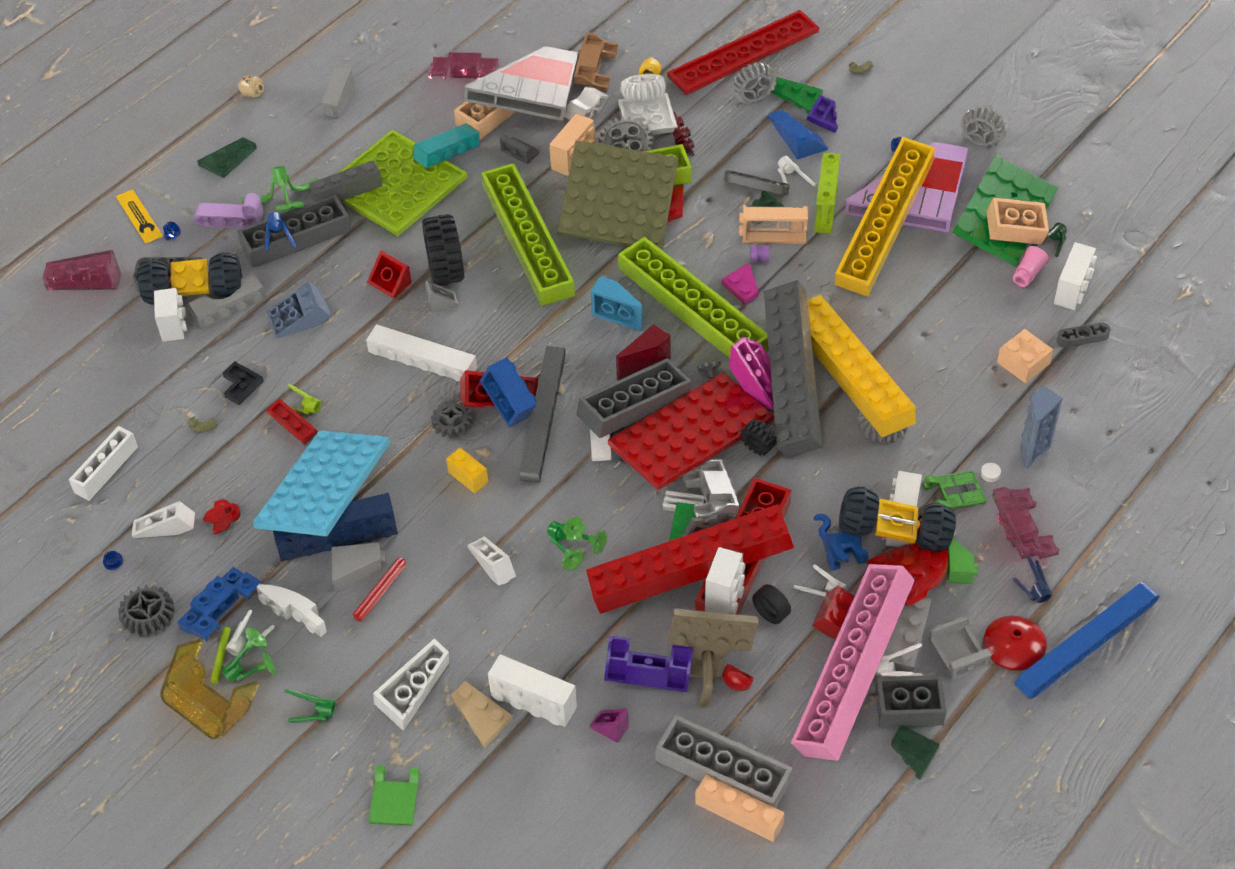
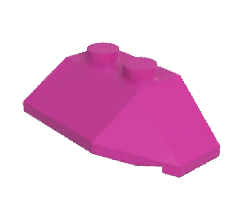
M742 337L731 347L729 368L745 392L749 393L761 405L772 410L774 409L770 358L761 344L747 337Z

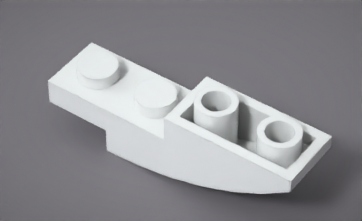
M264 584L257 586L258 599L264 605L268 604L277 616L282 615L287 620L293 616L297 622L302 621L311 633H316L320 637L327 632L324 620L319 617L316 604L308 598L278 586Z

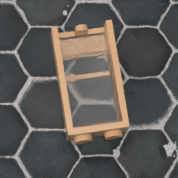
M743 206V213L739 215V224H743L739 225V236H742V243L806 244L808 206H803V208Z

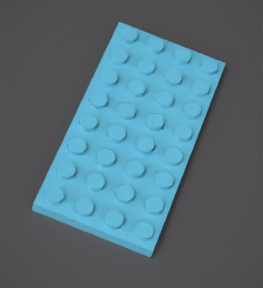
M325 430L319 431L253 521L254 528L328 536L389 446V437L328 432Z

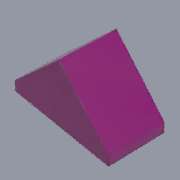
M626 709L601 710L590 727L618 743L629 727L628 711Z

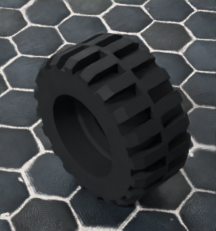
M450 214L425 218L422 220V228L433 283L444 285L461 282L465 277L464 265L454 217Z

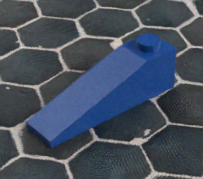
M780 110L768 114L769 120L797 160L828 150L827 145L818 134L786 111Z

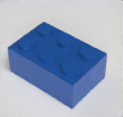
M508 357L487 367L480 382L507 426L510 428L528 419L537 403L534 395L528 391L524 379L518 375L514 363L510 362Z

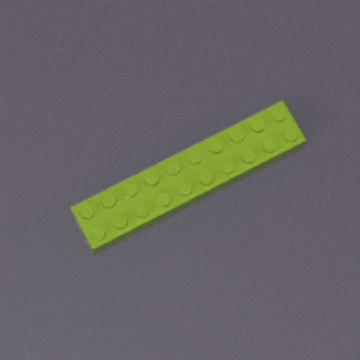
M512 163L481 172L483 189L540 305L544 306L574 297V280L515 164Z
M645 236L618 254V269L729 359L731 347L742 337H747L761 344L765 352L769 351L767 332Z

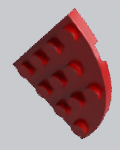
M915 541L914 544H905L867 560V567L869 564L903 566L915 580L905 602V605L908 607L925 598L929 590L933 587L937 588L942 582L949 564L948 551L931 552L923 550Z

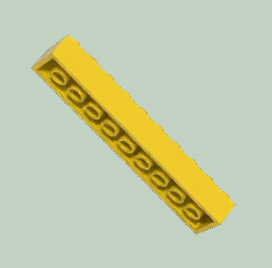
M902 137L835 272L836 286L867 297L869 296L932 166L935 157V147Z
M822 295L808 299L813 354L880 436L884 437L916 424V406Z

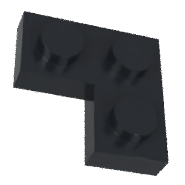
M236 361L222 373L225 379L233 383L224 392L225 398L237 405H240L264 382L261 375Z

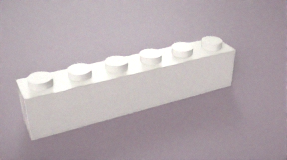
M377 324L366 339L368 352L374 355H380L390 360L418 367L424 371H430L456 381H460L465 370L475 371L477 369L476 355Z

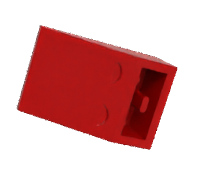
M839 585L826 593L812 626L827 636L837 639L855 596Z

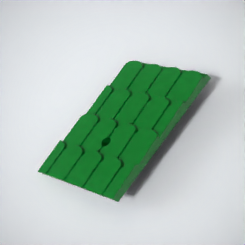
M996 155L952 233L1016 267L1028 243L990 239L986 211L992 199L1001 198L1045 203V209H1047L1058 187Z

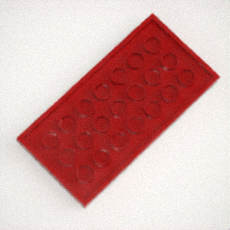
M722 372L609 438L608 445L658 491L739 442L742 438L740 431L751 420H761V423L764 422L767 425L773 421L774 415L749 393L745 392L728 375Z

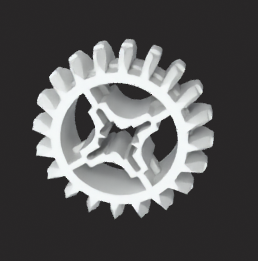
M634 75L625 78L621 82V93L625 99L634 101L653 99L665 93L666 85L661 75Z

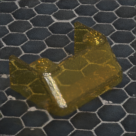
M199 639L177 645L160 691L161 699L168 707L210 739L223 737L249 711L259 683L254 681L235 687L228 701L203 682L205 667L197 660L203 641Z

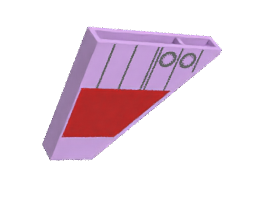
M933 142L929 146L935 147L934 161L907 215L904 225L949 233L966 164L968 148ZM883 176L846 199L845 214L863 217Z

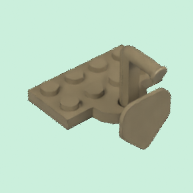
M674 609L667 641L668 644L693 647L690 676L703 678V691L698 699V705L701 708H707L710 705L713 679L722 678V672L725 668L723 657L728 654L729 650L751 651L759 624L758 617Z

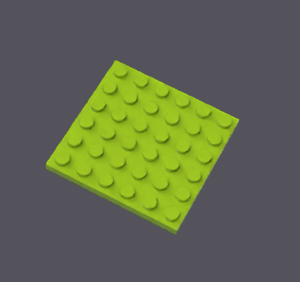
M392 129L340 171L342 172L374 161L380 171L382 186L340 202L398 237L468 178V173L446 160L425 168L413 159L414 144L416 143Z

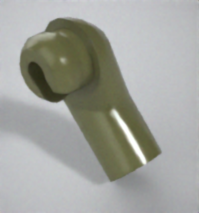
M867 61L863 65L858 66L857 62L849 63V71L854 74H864L873 68V63Z
M196 417L188 419L189 428L193 431L203 433L217 427L214 418L205 422H199Z

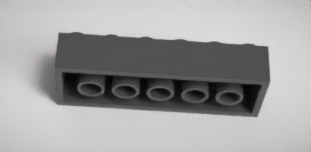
M336 194L304 205L302 208L280 214L297 248L293 247L283 228H281L279 231L270 230L269 249L265 250L267 219L237 230L240 244L254 268L350 232L351 225L347 212Z
M667 358L579 398L576 415L599 438H602L649 416L689 392L692 381Z

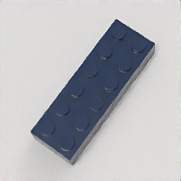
M389 493L351 501L328 536L273 530L281 561L311 556L324 551H332V547L370 542L375 539L388 538L398 534Z

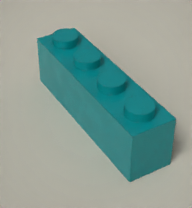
M467 123L414 144L413 159L425 168H429L478 147L480 132Z

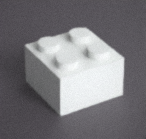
M176 288L154 291L155 320L162 342L185 339L184 331H187V324L184 318L187 315L185 307H182V296L178 295Z

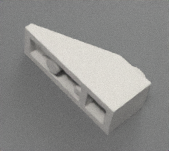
M180 501L135 519L133 521L132 537L179 535L193 529L195 512Z
M485 536L467 545L490 579L497 585L506 584L510 579L516 577L509 556Z

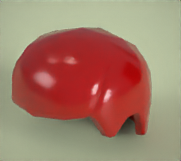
M727 664L722 672L724 684L733 691L742 692L748 690L754 679L751 675L731 664Z

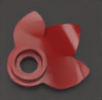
M225 499L214 502V508L205 513L203 520L214 524L213 534L221 533L229 528L231 522H235L240 518V507L235 503H229Z

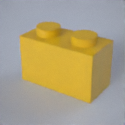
M461 447L446 458L448 473L474 494L489 483L487 468Z

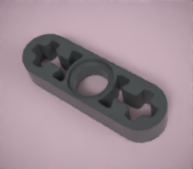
M1103 322L1065 328L1059 331L1057 343L1062 347H1072L1105 341L1109 338L1111 329L1108 324ZM1079 333H1086L1088 337H1082Z

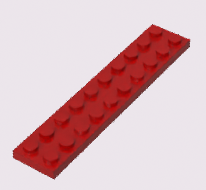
M798 10L668 71L667 77L685 95H688L742 69V67H747L748 64L751 65L818 33L819 26L801 10Z

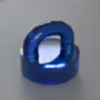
M168 221L163 226L164 238L167 241L176 239L181 234V230L175 222Z

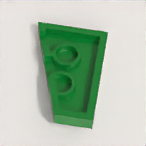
M776 77L775 90L771 91V93L781 99L793 102L795 107L805 109L807 114L810 113L819 95L823 94V89Z

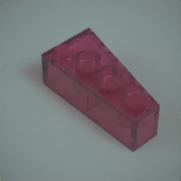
M108 250L47 262L42 279L47 290H118L121 272L114 251Z

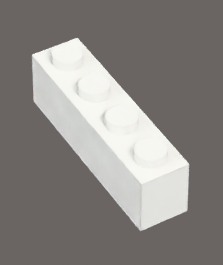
M118 426L70 477L69 482L74 494L88 501L93 498L138 448L132 432Z
M898 471V477L893 478L892 490H895V493H890L889 501L917 507L922 475ZM886 538L885 545L901 547L909 543Z

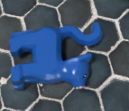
M822 513L816 514L813 517L814 521H823L818 531L819 536L823 540L827 562L831 571L841 568L840 563L837 561L849 562V555L847 554L849 552L853 554L858 564L867 562L869 559L868 551L862 549L861 536H851L844 531L827 534V530L831 527L830 518Z

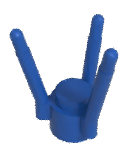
M279 213L269 214L267 216L268 224H266L265 250L269 249L270 230L279 231L281 228H283L293 247L297 248L285 222L281 219V215Z

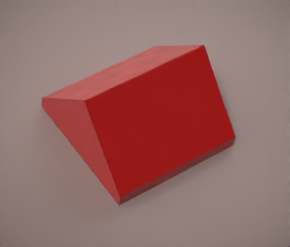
M380 250L367 283L390 297L396 298L412 284L410 268L407 264Z

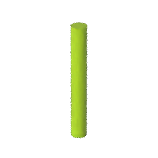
M223 627L210 680L213 684L219 683L226 646L228 645L231 632L229 627Z

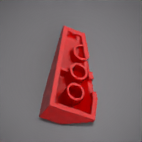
M465 370L461 376L460 398L465 407L486 408L495 406L480 382L485 372ZM520 376V378L524 379L528 391L536 397L538 378Z

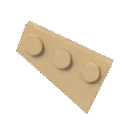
M466 681L451 694L452 701L467 720L484 749L513 720L510 713Z

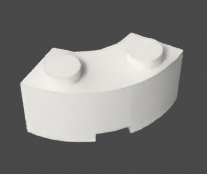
M585 87L581 95L577 99L570 101L567 105L564 117L571 120L577 113L592 119L591 117L595 113H600L609 96L595 88Z

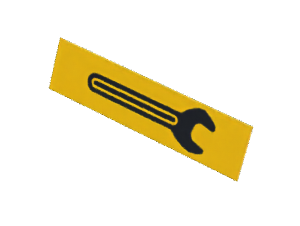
M133 189L115 196L145 244L163 237Z

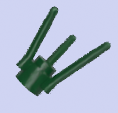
M1059 222L1049 229V233L1046 238H1051L1054 241L1060 240L1055 254L1056 257L1059 256L1063 243L1067 239L1065 236L1067 228Z

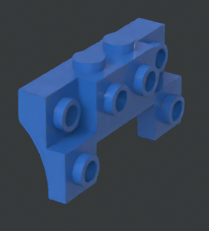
M232 567L222 578L217 576L213 581H210L206 588L192 599V602H190L191 609L177 621L179 629L188 635H195L207 642L209 640L208 637L216 629L219 630L221 628L220 624L216 621L239 599L238 594L250 599V594L262 582L248 572L244 574L235 567Z

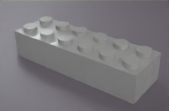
M678 715L674 716L656 747L657 762L702 782L707 774L774 808L778 807L792 781V767Z

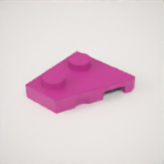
M749 263L722 279L721 284L744 305L758 297V288Z

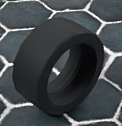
M763 585L752 596L755 609L770 623L780 624L791 613L788 599L779 589L772 585Z

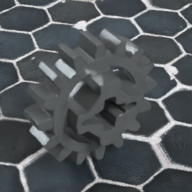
M446 401L445 406L438 405V410H433L434 415H431L432 427L436 430L437 434L441 432L442 437H445L447 434L449 438H452L453 435H456L458 438L459 433L466 434V429H471V424L473 423L471 410H468V407L462 406V402L455 404V401H452L451 404H448Z

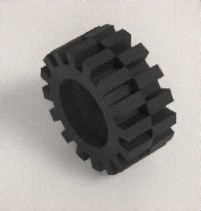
M751 420L740 431L741 440L745 441L744 445L748 446L750 451L753 450V453H758L760 456L762 454L763 456L766 455L777 443L774 431H770L771 428L769 426L766 427V423H761V420Z

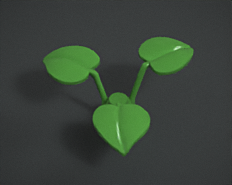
M285 166L272 168L273 178H270V194L260 197L262 204L272 199L274 183H276L277 186H282L286 204L275 207L276 211H288L304 207L303 202H289L285 185L288 182L290 186L289 191L310 190L309 183L318 180V178L299 186H293L289 175L286 173Z

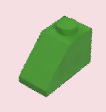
M953 539L950 547L947 549L949 559L947 569L948 583L972 584L974 576L978 575V564H974V555Z

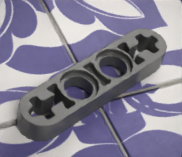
M726 170L724 175V181L782 195L789 193L790 185L784 182L732 170Z

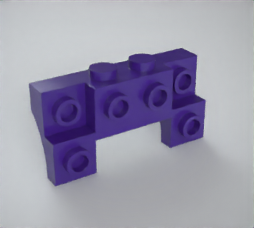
M609 636L604 681L681 692L688 691L693 647L672 645L671 657L629 651L630 638Z

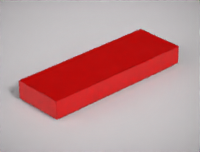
M280 398L266 410L268 415L303 445L307 444L318 433L316 428Z

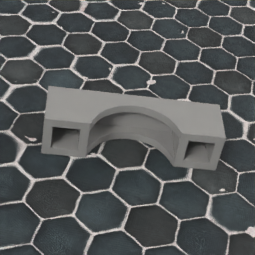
M255 274L241 279V287L227 298L211 299L203 296L188 304L193 318L199 327L203 328L265 300L266 296L262 284Z

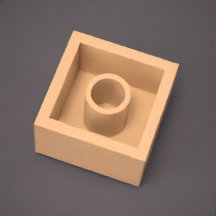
M1024 329L999 349L997 363L1026 384L1050 364L1053 349Z

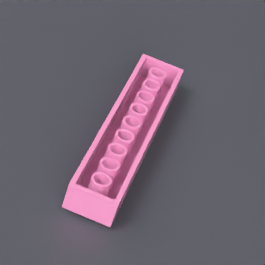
M868 565L791 741V744L803 756L839 760L915 581L903 566Z

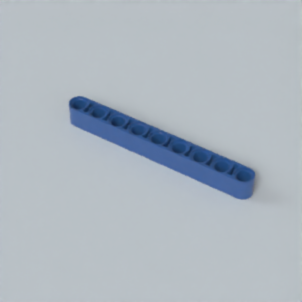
M1145 582L1139 583L1023 672L1016 679L1014 685L1029 699L1035 698L1151 608L1158 601L1160 595Z

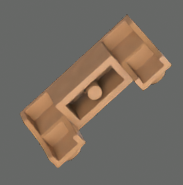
M586 33L582 48L578 50L574 84L591 85V88H595L600 92H607L610 76L600 75L599 70L603 58L616 59L618 43L603 40L594 33Z

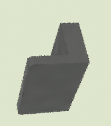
M506 135L500 137L501 151L526 164L539 154L538 149L515 137L510 138Z

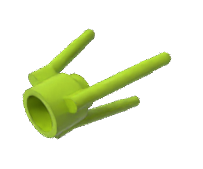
M291 384L287 385L304 397L301 404L304 409L291 407L294 411L308 416L310 413L316 414L319 411L321 400L308 395Z

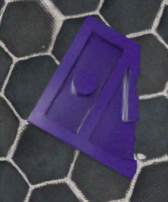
M819 95L806 120L836 133L838 125L836 124L837 112L835 111V101Z

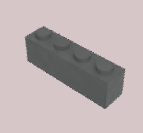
M374 161L309 183L311 197L314 202L336 194L339 201L382 186L380 171Z

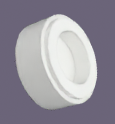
M986 463L982 466L981 477L987 482L999 480L1001 468L997 464Z

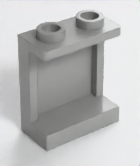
M967 616L954 618L949 623L943 625L938 624L929 632L928 641L951 680L985 668L990 663L991 654L988 649L982 650L968 627L969 619Z

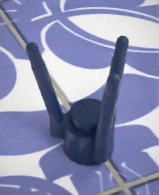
M1027 556V560L1038 582L1032 586L1033 590L1031 592L1017 578H1013V581L1029 595L1032 601L1037 599L1038 603L1046 602L1053 594L1047 584L1039 561L1036 560L1034 564L1032 558Z

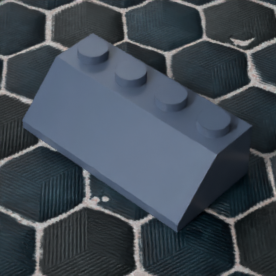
M1045 386L1031 394L1029 398L1030 406L1027 409L1028 415L1024 421L1025 428L1021 434L1024 467L1027 469L1052 446L1063 400L1062 397Z

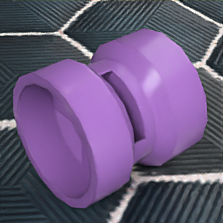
M751 245V263H756L757 261L769 263V245H763L762 247Z

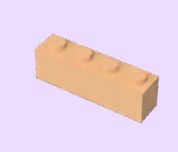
M707 774L695 792V804L772 842L775 841L784 825L785 812Z

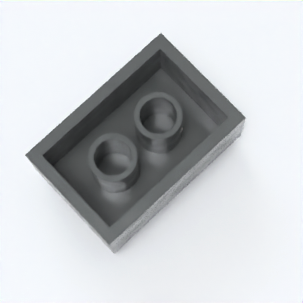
M941 675L877 677L875 693L879 727L944 725L946 706Z

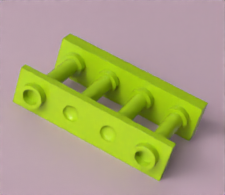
M823 152L816 200L817 212L814 232L832 234L841 154Z

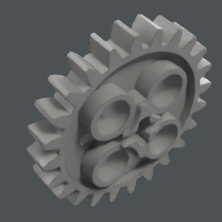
M622 116L621 121L615 118V123L609 121L610 127L604 126L605 131H601V137L598 138L599 144L631 150L637 147L639 148L637 151L643 152L650 151L654 147L653 136H651L652 131L649 130L648 125L644 126L643 120L638 123L637 118L632 121L630 116L627 120Z

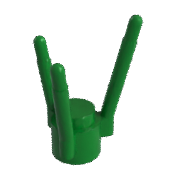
M289 689L285 690L287 694L316 702L315 712L319 714L289 718V722L326 721L327 716H333L335 700L323 699Z

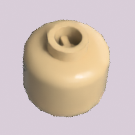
M244 76L239 82V90L245 97L258 98L264 91L263 81L257 76Z

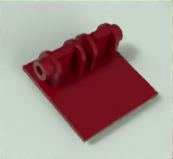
M674 111L673 114L678 127L673 131L676 145L683 144L686 154L691 152L694 156L693 148H695L693 140L689 138L691 132L688 127H684L685 123L682 117H678Z

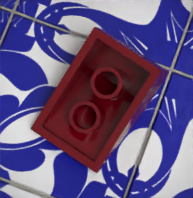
M653 324L616 355L617 381L667 358L670 360V334Z

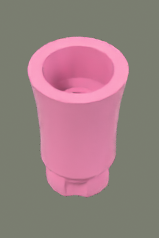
M1028 247L1013 275V281L1020 287L1028 286L1039 271L1049 262L1047 253L1039 247Z

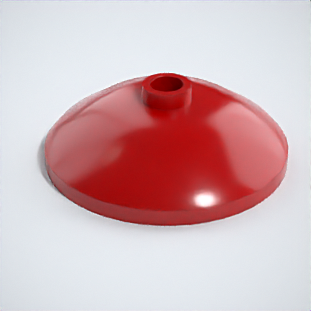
M1014 615L1003 616L991 622L986 628L983 638L984 649L989 650L991 654L990 659L1000 667L1013 671L1029 669L1044 657L1047 647L1045 635L1037 624L1027 618Z

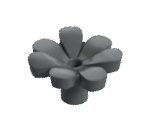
M721 361L711 364L710 362L703 363L704 365H697L698 371L706 372L707 378L711 379L715 377L714 370L721 365Z

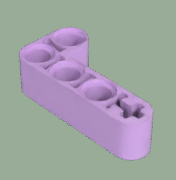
M248 193L245 196L243 205L200 203L194 215V222L199 226L244 228L262 221L264 210L261 198L257 194Z

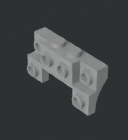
M722 459L709 460L706 464L682 476L686 488L701 487L706 503L694 505L696 517L724 513L738 515L739 503L736 490H733L732 479L728 477Z

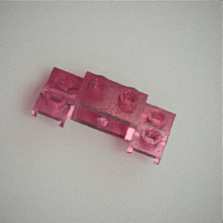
M449 52L448 57H433L429 70V79H432V76H443V79H446L447 72L448 78L480 79L498 70V58H482L481 53Z
M1007 487L993 489L992 497L999 510L997 514L998 522L1000 525H1003L1006 539L1011 542L1013 548H1017L1021 558L1038 556L1039 559L1059 555L1060 550L1056 548L1052 535L1038 536L1037 526L1028 510L1036 508V501H1033L1030 489H1009Z

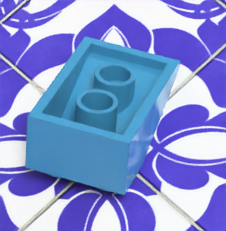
M600 276L591 289L592 315L642 332V304L617 281Z

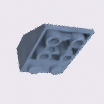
M307 282L267 311L276 338L317 327L331 317L322 291L311 282Z

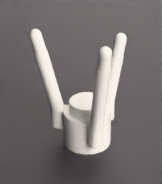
M788 156L780 158L778 161L780 168L777 171L780 173L784 183H787L784 173L790 174L795 170L807 182L815 186V183Z
M813 565L815 570L829 580L825 587L828 592L838 585L846 589V584L833 578L817 565ZM798 585L793 586L794 589L824 597L826 595V592Z
M248 610L226 646V650L234 656H237L246 646L247 640L240 635L249 620L252 610ZM271 625L261 635L265 637L275 628L274 625Z
M919 643L893 654L882 656L876 670L877 677L923 676L921 673L895 671L894 662L889 661L922 647V644Z

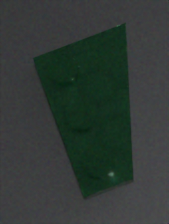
M242 137L197 160L198 166L225 178L255 151L257 146L256 143Z

